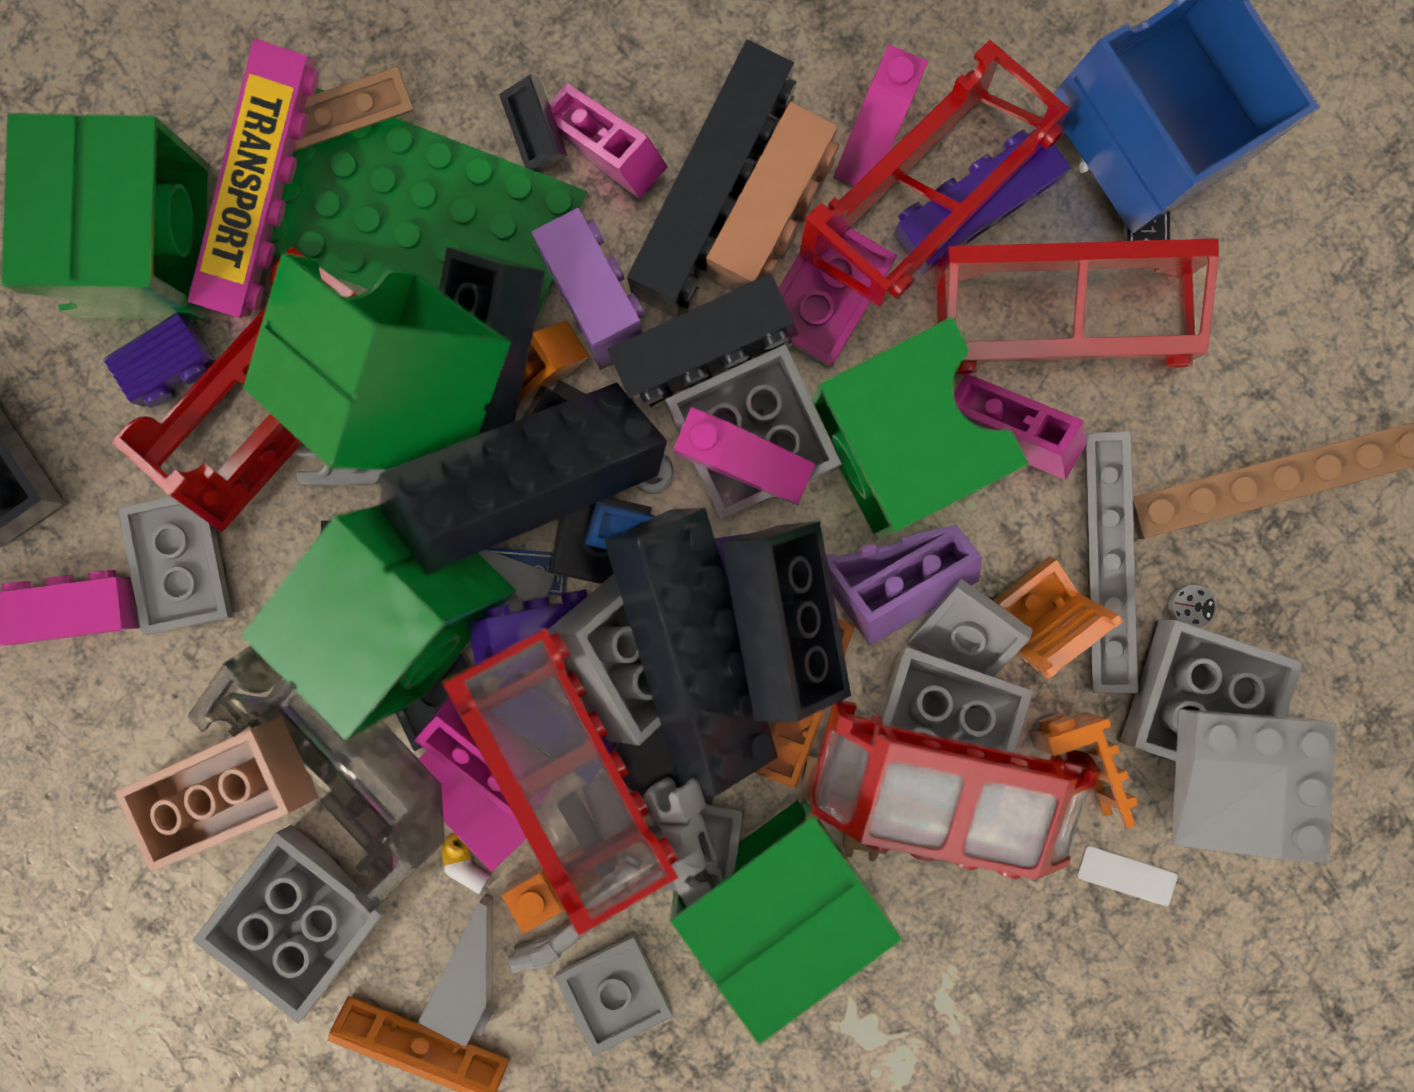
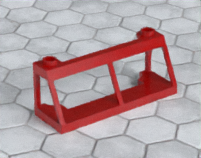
M988 40L975 53L974 59L978 62L975 71L972 69L965 76L961 74L956 79L953 90L840 200L834 197L829 202L828 208L821 202L805 218L799 254L812 266L880 307L891 296L896 300L899 299L915 281L912 275L1042 146L1049 150L1066 130L1062 123L1070 108L992 40ZM998 64L1048 106L1044 118L988 93ZM979 102L986 103L1037 128L963 202L958 203L906 175ZM895 183H900L952 212L885 278L844 241L841 236ZM833 246L871 281L870 288L820 257Z
M1218 238L949 246L935 266L937 324L952 316L956 322L959 281L982 278L986 273L1078 270L1072 338L966 341L969 352L959 364L955 374L976 373L978 365L985 364L986 362L1156 357L1159 361H1166V368L1193 366V360L1208 353L1219 262ZM1207 265L1200 332L1195 335L1193 274ZM1154 268V273L1169 274V277H1181L1184 335L1085 338L1083 336L1088 270ZM946 283H948L947 307H946Z
M292 247L286 252L287 254L304 256ZM280 259L270 273L271 287H273ZM320 268L322 281L341 296L352 297L357 295ZM266 307L160 422L149 416L138 417L129 422L111 441L169 496L220 532H223L299 448L302 442L270 413L217 472L204 462L192 471L181 472L175 469L170 475H167L161 470V465L237 382L245 383L246 372L250 366Z

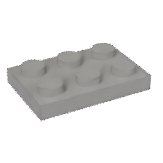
M172 497L117 508L142 636L233 617L215 527Z

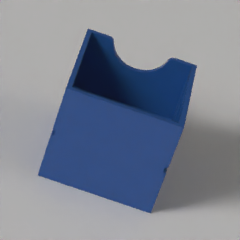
M1175 0L1146 21L1133 27L1127 23L1099 39L1053 93L1070 108L1062 123V126L1066 128L1065 133L1132 235L1250 162L1319 108V105L1249 0Z

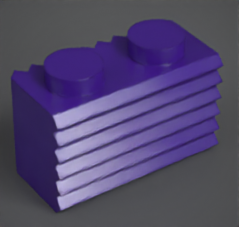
M176 312L103 358V362L107 365L108 370L112 373V376L116 379L117 384L121 387L122 392L130 403L152 408L169 400L172 396V389L177 388L180 384L185 383L189 385L197 382L207 371V368L215 362V359L190 319Z

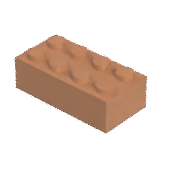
M790 101L707 256V279L733 291L770 273L774 277L776 272L774 269L778 262L775 259L777 253L785 256L796 235L795 230L799 223L795 220L796 217L799 216L803 219L806 217L816 197L814 194L819 185L816 182L817 178L825 181L836 160L835 155L840 144L834 142L838 128L837 125Z
M282 716L114 791L150 873L285 816L318 798Z

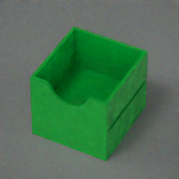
M7 113L1 286L21 294L40 295L70 301V303L59 304L58 312L71 318L167 319L178 312L190 320H206V307L187 301L209 218L210 164L155 115L85 114V116H77L76 114Z
M282 253L243 388L329 468L389 470L478 436L486 414L484 410L485 404L490 403L511 342L417 273L390 269L385 271L378 282L366 292L352 297H343L322 281L320 264L312 257Z
M953 316L820 383L812 398V402L841 462L838 468L875 540L895 533L1029 464L1013 432L1007 429L987 430L978 427L968 421L958 409L953 396V379L959 364L968 355L969 348Z
M379 504L334 516L241 636L288 683L294 682L298 686L296 691L347 740L426 697L471 644L467 621L483 618L482 609L504 605L515 593L516 589L479 553L427 575L381 512Z
M800 797L739 841L735 873L689 907L683 904L678 892L673 891L670 923L708 976L714 981L716 987L758 1045H761L902 941L882 904L848 857H846L821 820L812 814L808 802L805 799L801 800Z

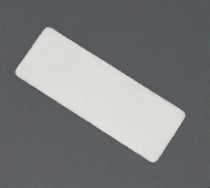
M1087 846L1078 878L1156 904L1169 906L1178 875L1174 872Z

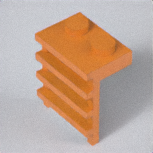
M1051 556L992 600L1033 629L1030 640L1015 656L1019 655L1026 664L1029 662L1036 671L1040 669L1047 679L1054 676L1060 669L1123 622L1119 614L1080 594L1059 562Z
M1084 712L1067 718L1061 713L1039 720L1040 727L1029 731L1034 748L1053 756L1080 748V751L1088 752L1094 762L1093 755L1100 757L1102 761L1096 763L1100 769V774L1093 789L1102 815L1104 817L1112 815V806L1119 810L1125 828L1128 829L1136 826L1130 808L1138 806L1135 796L1124 792L1121 782L1129 780L1127 770L1116 767L1112 758L1113 755L1120 753L1118 744L1107 741L1103 732L1104 729L1111 727L1109 718ZM1102 781L1109 783L1110 786L1104 788Z

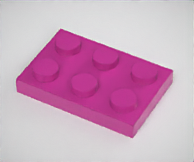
M849 228L841 236L844 241L886 277L898 255L852 228ZM833 246L820 257L870 288L871 281ZM798 254L778 287L798 332V335L791 337L793 342L791 346L831 369L871 301L812 266Z

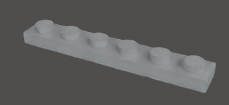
M1131 431L1086 433L1090 599L1119 614L1123 620L1121 624L1092 645L1093 693H1138Z

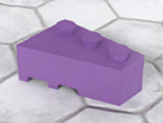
M579 208L533 230L531 233L552 279L576 320L575 323L580 333L584 334L593 351L594 360L599 370H602L613 364L607 350L608 348L642 333L640 319L645 317V314L635 294L631 293L626 296L619 282L625 278L614 256L606 258L599 245L605 242L597 224L593 219L586 222Z
M957 525L902 537V542L876 547L875 544L863 546L861 551L838 557H835L834 553L826 555L833 595L869 645L876 643L935 608L960 578L971 586L979 582L982 556Z

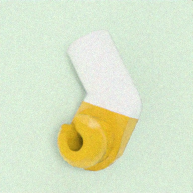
M452 833L443 840L441 845L444 871L450 878L480 894L490 875L472 865L470 849L455 833Z

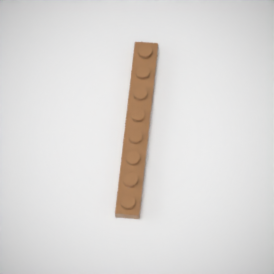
M1414 422L1134 496V523L1138 538L1145 539L1414 467Z

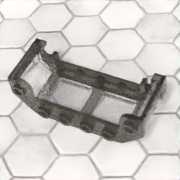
M250 645L222 664L187 717L201 732L207 730L215 721H225L231 725L228 732L233 737L249 726L254 728L277 717H283L317 792V799L368 853L354 867L359 873L365 869L369 877L367 886L355 898L371 913L445 843L442 784L383 720L345 740L296 691L298 686L294 682L288 683Z

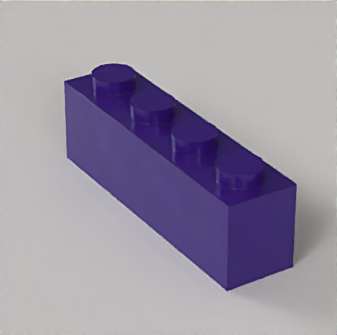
M1025 129L1019 131L1003 144L1006 150L994 158L989 153L982 156L968 168L971 174L959 182L953 177L940 185L936 191L958 203L963 202L1035 130L1029 134ZM1054 145L1049 150H1046L1042 146L918 269L921 275L937 265L949 246H966L1058 183L1071 167L1057 147ZM918 201L898 216L900 222L893 235L907 255H909L952 211L933 201L928 202L924 206Z

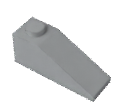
M485 894L479 901L418 1022L465 1047L473 1033L480 1037L482 1036L493 1014L492 1011L486 1009L492 997L493 897Z

